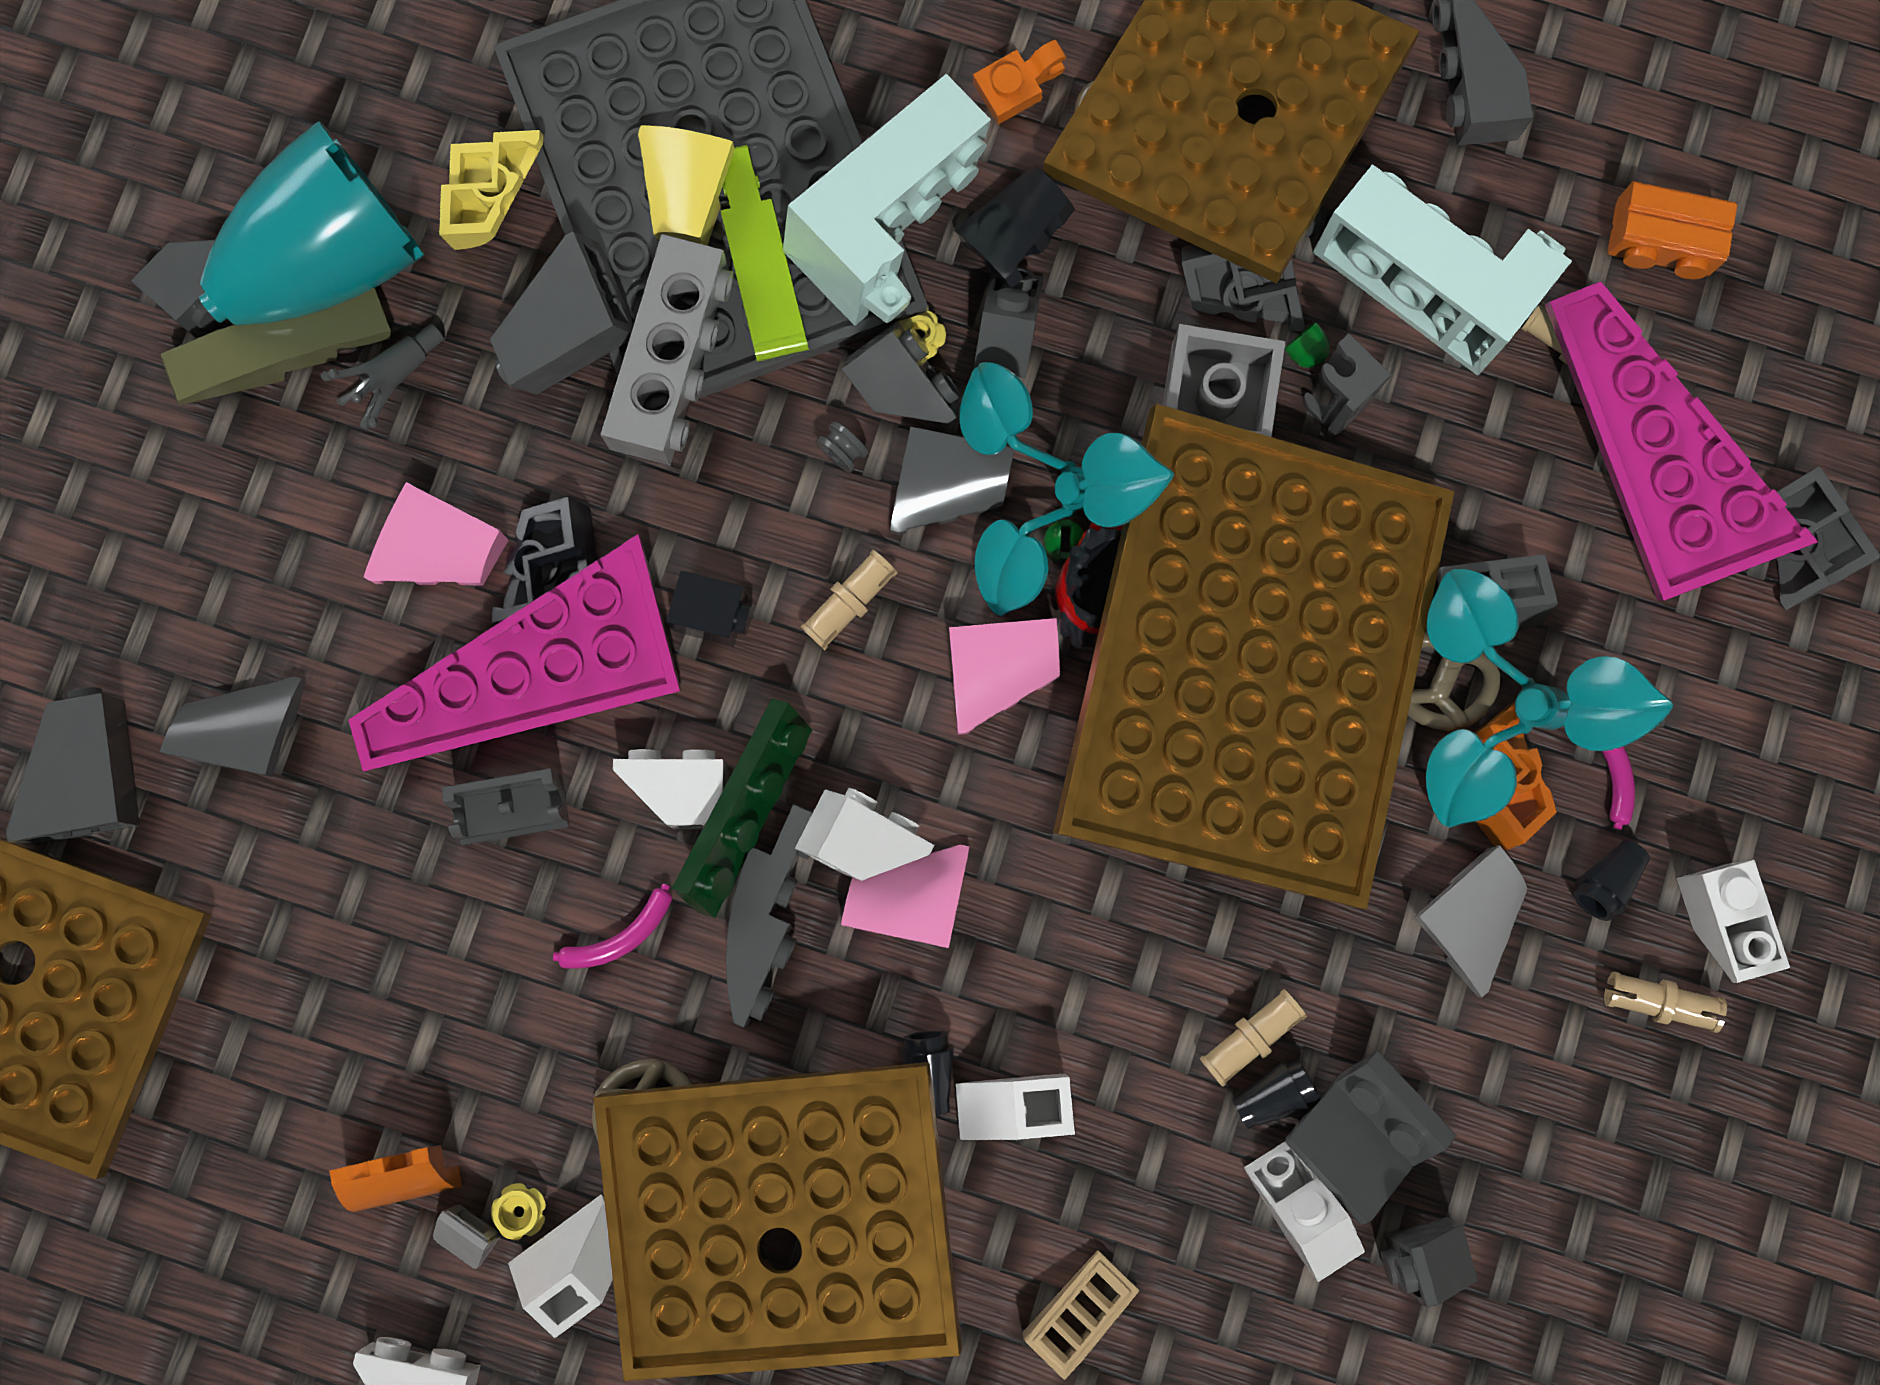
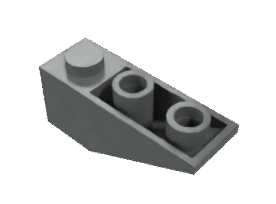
M1435 0L1432 8V23L1436 32L1441 31L1443 45L1439 56V71L1443 80L1448 79L1450 92L1446 104V118L1448 126L1450 128L1455 127L1457 146L1518 140L1533 119L1525 67L1475 0Z

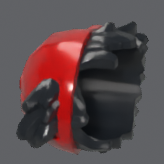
M1092 522L1081 537L1078 545L1073 546L1070 550V555L1057 577L1055 597L1061 612L1060 634L1063 637L1069 635L1070 642L1076 649L1090 647L1095 635L1099 633L1123 525L1102 527Z

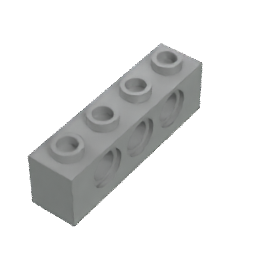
M661 234L601 431V437L609 450L670 466L675 450L683 451L690 427L689 420H685L690 400L697 402L704 383V370L699 369L704 351H713L718 336L719 321L714 320L719 301L724 303L728 301L733 285L734 273L728 268L723 250ZM689 294L699 298L696 305L691 309L678 310L673 307L675 301L683 295ZM677 343L684 346L682 354L676 359L663 360L658 357L661 349L668 344ZM660 392L669 395L667 404L660 410L649 411L643 408L645 400L651 394Z

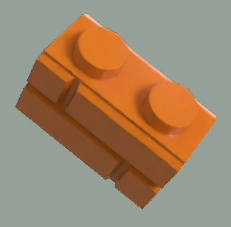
M1632 181L1616 202L1612 222L1613 229L1611 230L1607 253L1608 255L1623 258V263L1632 268L1645 269L1659 265L1674 268L1675 275L1685 279H1701L1705 276H1710L1726 262L1729 256L1733 235L1731 230L1735 223L1737 204L1736 202Z

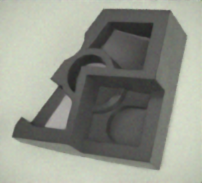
M1194 244L1182 247L1181 262L1193 310L1214 315L1220 312H1228L1243 321L1256 323L1257 318L1288 323L1290 331L1305 330L1292 259L1276 284Z
M910 427L890 533L902 535L906 534L908 529L939 522V525L957 521L963 515L971 513L981 515L1002 509L1014 449L1005 446L998 454L985 455L973 450L964 437Z
M1820 466L1777 491L1787 504L1785 508L1801 527H1806L1818 541L1776 558L1780 584V602L1786 611L1880 559V554L1855 520L1849 507Z
M290 677L186 703L171 722L160 753L273 777L286 726L294 728L306 680Z

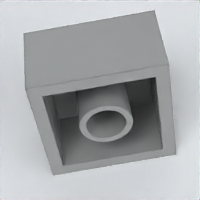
M1179 324L1171 345L1162 405L1271 437L1286 341Z

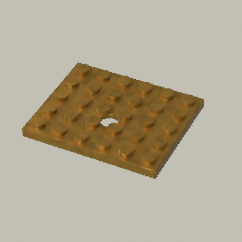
M1144 0L1046 157L1043 172L1064 184L1277 284L1415 45L1420 30L1352 0ZM1248 95H1262L1272 101L1276 114L1273 118H1262L1256 124H1251L1239 117L1237 103Z
M0 838V952L6 945L20 941L27 944L35 956V967L32 974L20 984L12 985L5 982L3 972L0 969L1 1145L95 1180L106 1177L212 914Z
M930 1062L600 1093L594 1097L624 1381L960 1356L962 1343ZM773 1228H784L797 1236L801 1244L802 1255L795 1267L789 1270H776L768 1260L762 1258L760 1241L765 1232Z

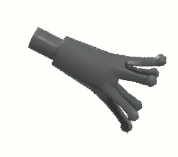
M429 324L412 338L410 336L404 337L367 362L348 369L323 371L320 376L322 380L329 381L359 375L361 381L349 392L339 396L336 401L340 406H344L351 399L352 402L359 403L362 401V398L372 391L374 396L360 421V427L363 429H369V427L376 428L378 426L377 419L396 386L426 360V354L444 341V338L433 324Z

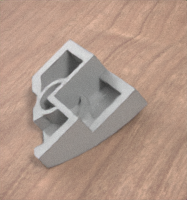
M1500 845L1487 848L1448 883L1449 887L1414 917L1448 956L1445 961L1478 998H1482L1489 992L1528 889L1520 871Z

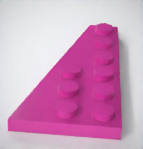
M1601 281L1545 304L1657 601H1665L1818 542L1806 527L1802 528L1785 508L1787 504L1776 490H1770L1750 465L1751 460L1698 397L1694 398L1676 377L1678 375L1676 370L1666 359L1662 360L1641 335L1642 330Z
M637 534L612 552L593 562L576 575L543 594L462 648L451 653L423 673L348 719L363 772L679 692L681 686L641 535Z

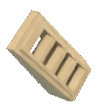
M1097 1250L1022 1332L1023 1339L1061 1378L1066 1380L1138 1294L1139 1289ZM1096 1272L1118 1293L1112 1301H1109L1090 1282V1279ZM1081 1290L1102 1310L1096 1319L1075 1299ZM1066 1308L1087 1327L1080 1336L1060 1317ZM1051 1326L1071 1345L1065 1353L1045 1335Z

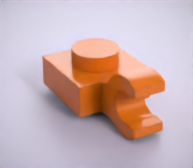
M1053 40L1041 46L1025 62L1019 52L1015 50L972 74L974 86L998 125L1042 100V90L1039 85L1056 78L1065 71L1062 61L1066 59V55L1058 42Z

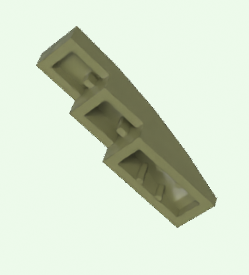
M375 288L339 305L299 318L268 324L231 325L161 353V359L179 406L285 381V372L337 361L339 351L387 341L390 339L391 330Z

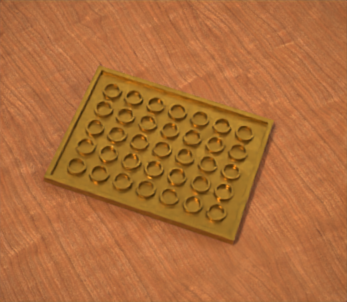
M1155 404L1149 410L1142 445L1155 459L1174 472V477L1153 504L1139 516L1123 525L1053 833L1354 908L1367 909L1423 645L1428 611L1432 602L1455 491L1171 407Z

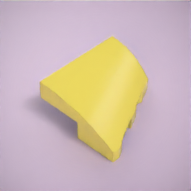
M641 125L638 137L655 239L660 240L661 234L708 246L721 207L719 195L735 151L733 141L684 129Z
M540 130L494 132L493 142L451 144L449 184L441 185L439 235L454 250L481 246L495 237L543 145L544 135Z

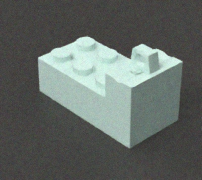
M947 74L788 205L783 252L854 326L863 320L869 311L873 312L884 322L889 323L910 304L912 296L898 278L904 249L898 243L904 236L903 230L915 220L920 224L928 220L942 203L940 198L952 188L957 192L963 190L979 172V168L976 165L979 157L987 147L984 140L991 119Z
M1373 164L1334 211L1313 251L1315 255L1477 376L1511 340L1572 262L1563 254L1566 250L1563 245L1541 230L1535 234L1530 229L1524 233L1502 261L1493 254V250L1487 242L1477 236L1467 235L1450 222L1449 216L1441 208L1434 204H1425L1407 190L1405 183L1398 176L1390 172H1382Z

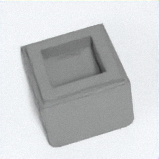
M456 1204L441 1212L437 1218L433 1233V1239L438 1244L474 1269L482 1265L501 1236L499 1235L500 1232L460 1204Z

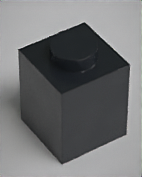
M681 570L666 622L674 632L734 647L737 635H746L748 632L754 606L747 603L748 595L743 586Z

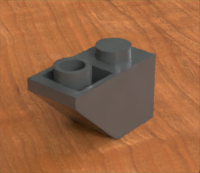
M215 240L167 243L131 280L132 283L195 338L204 330L211 329L218 323L198 298L204 293L200 285V279Z
M1017 266L1016 268L1023 278L1012 289L993 274L991 276L982 312L974 369L982 362L997 363L1009 369L1017 377L1026 378L1044 276L1034 275L1030 270Z
M898 321L850 355L842 367L843 372L874 412L949 423L957 418L960 407L957 399L961 397L957 386L946 372L936 373L925 358L929 355V351L921 337L912 328L905 331Z
M1446 1217L1384 1233L1388 1250L1381 1251V1258L1390 1284H1398L1399 1290L1425 1307L1439 1305L1478 1281L1461 1223Z

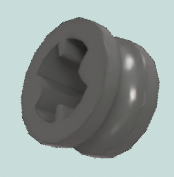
M833 421L829 425L830 434L827 437L819 436L816 444L837 466L851 473L855 469L854 460L858 457L865 458L868 450L847 428Z

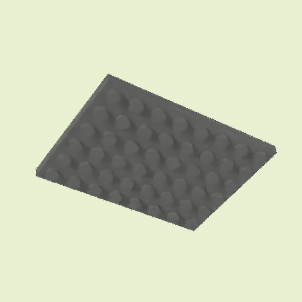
M618 0L493 45L525 131L540 130L544 135L543 145L536 157V161L564 235L566 236L570 232L575 231L600 243L633 324L635 323L659 244V240L655 239L653 234L638 137L641 125L671 127L731 140L734 147L747 145L754 174L759 179L760 188L758 190L761 201L772 199L783 244L788 205L862 144L805 0ZM723 186L719 195L720 210L730 208L728 196H725ZM719 210L708 246L724 251L728 268L734 273V279L728 301L726 303L719 301L714 320L719 321V331L712 352L704 351L699 369L704 370V383L699 399L884 331L896 321L899 322L929 311L928 304L902 239L898 243L904 249L898 278L912 297L910 304L889 323L884 322L873 312L869 311L868 315L854 326L786 255L809 350L757 362L723 219ZM689 294L683 295L675 301L673 307L678 310L691 309L696 305L699 298ZM628 342L609 353L617 376L621 369ZM677 343L668 344L661 349L658 357L663 360L676 359L682 354L684 346ZM660 392L651 394L645 400L643 408L649 411L660 410L667 404L669 395Z

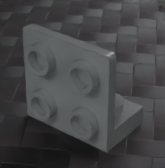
M1376 1051L1340 1073L1320 1097V1100L1312 1106L1286 1137V1144L1326 1188L1331 1191L1358 1223L1364 1225L1372 1221L1413 1166L1446 1150L1457 1135L1380 1052Z

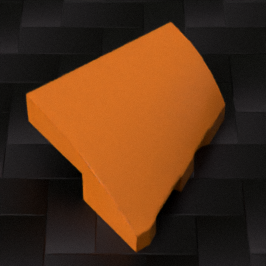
M1515 702L1501 710L1474 733L1485 743L1491 735L1517 725L1520 720L1515 711ZM1523 733L1497 744L1493 749L1508 755L1515 766L1517 786L1511 801L1496 815L1485 820L1476 821L1494 846L1500 845L1504 851L1525 844L1557 813L1551 791L1542 780L1541 769L1543 765L1538 749H1528Z
M441 1145L416 1149L408 1153L383 1157L329 1171L331 1184L338 1200L346 1210L351 1212L462 1188L459 1165L444 1167Z

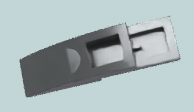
M796 805L792 806L771 855L755 848L748 852L732 902L727 933V987L733 1023L742 1027L749 1026L752 1018L760 1021L763 1019L774 994L773 989L766 987L775 966L784 970L797 940L788 936L793 925L773 917L777 907L784 910L787 909L794 895L799 880L791 877L799 857L807 860L810 857L795 849L813 813Z

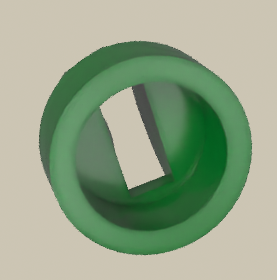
M1314 322L1286 345L1284 351L1299 366L1312 368L1323 363L1330 353V340L1320 325Z
M1070 520L1054 522L1048 527L1044 535L1043 547L1050 560L1058 564H1064L1070 555V552H1061V529L1070 530V550L1073 546L1078 545L1084 534L1083 529L1077 523Z

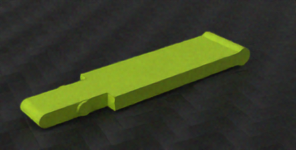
M743 145L734 147L735 151L723 183L724 194L728 196L730 208L720 211L757 362L806 351L809 348L786 255L783 252V243L772 199L761 201L758 190L760 188L759 179L754 174L748 146Z

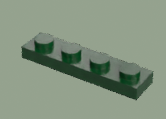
M771 699L671 888L700 914L716 918L724 900L732 891L734 881L746 860L748 852L755 846L759 833L774 803L780 798L789 774L806 747L807 740L813 729L788 702Z

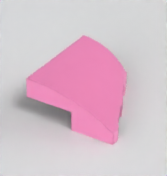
M406 482L380 532L364 578L374 584H383L384 581L415 582L417 585L456 582L459 585L483 586L506 546L508 538L500 530Z
M1057 618L949 627L958 735L970 733L979 724L1001 711H1006L1017 704L1020 699L1035 690L1042 689L1060 677Z
M957 845L931 852L926 857L863 881L852 877L841 925L949 948L970 846Z

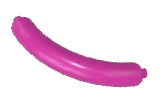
M1624 746L1610 751H1601L1607 762L1612 781V805L1609 818L1614 822L1613 828L1622 830L1623 825H1628L1631 822L1635 803L1634 776Z
M662 884L661 888L654 889L642 912L619 934L600 943L588 946L563 947L560 952H554L553 961H558L559 965L566 969L589 968L606 964L631 952L652 934L666 914L672 901V894L668 892L670 886Z

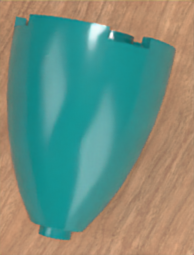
M318 121L284 148L260 172L240 197L222 225L209 252L200 279V285L204 293L198 298L206 310L219 323L226 319L236 326L279 322L326 310L358 297L390 280L425 254L407 228L400 224L399 219L386 203V200L337 139L333 141L326 127L321 121Z

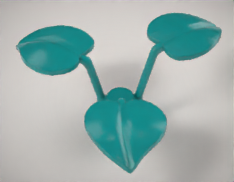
M982 362L973 370L960 406V427L968 445L981 454L995 455L1000 453L1008 442L1012 449L1057 468L1062 472L1055 483L1056 497L1063 504L1060 509L1025 522L1020 530L1009 520H997L985 530L978 542L975 553L977 584L987 605L995 614L1001 617L1032 602L1041 592L1046 582L1049 569L1047 554L1041 542L1029 536L1032 531L1064 517H1074L1077 510H1084L1087 518L1098 526L1117 527L1124 525L1139 516L1154 503L1174 477V472L1155 459L1137 440L1122 433H1107L1098 437L1087 449L1082 461V467H1076L1073 461H1063L1023 443L1016 435L1026 430L1033 418L1032 401L1027 388L1006 367L997 363Z
M1453 569L1444 575L1428 611L1427 633L1430 642L1441 656L1458 663L1473 662L1484 652L1493 664L1521 685L1522 690L1515 701V711L1520 721L1517 725L1491 735L1485 743L1472 731L1465 729L1456 730L1446 735L1433 749L1427 765L1426 789L1429 802L1436 817L1446 827H1455L1464 823L1488 819L1503 810L1511 801L1517 786L1516 769L1508 755L1501 751L1493 750L1497 744L1522 733L1528 734L1533 727L1554 730L1565 726L1567 737L1579 747L1591 751H1610L1642 738L1657 727L1673 709L1672 701L1661 693L1638 668L1616 657H1595L1578 666L1568 679L1567 693L1559 688L1536 684L1533 678L1524 675L1500 656L1493 647L1509 642L1518 631L1519 617L1513 599L1502 586L1491 578L1467 569Z

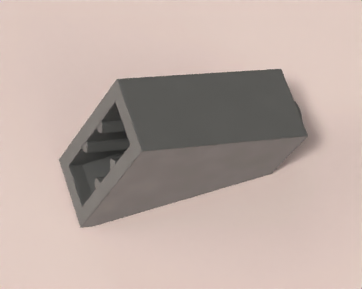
M575 231L564 236L490 338L497 356L495 359L496 369L503 381L510 387L537 395L629 342L634 324L600 243Z
M87 687L68 691V699L48 702L46 704L6 830L7 842L34 846L140 826L124 700L104 694L101 688Z

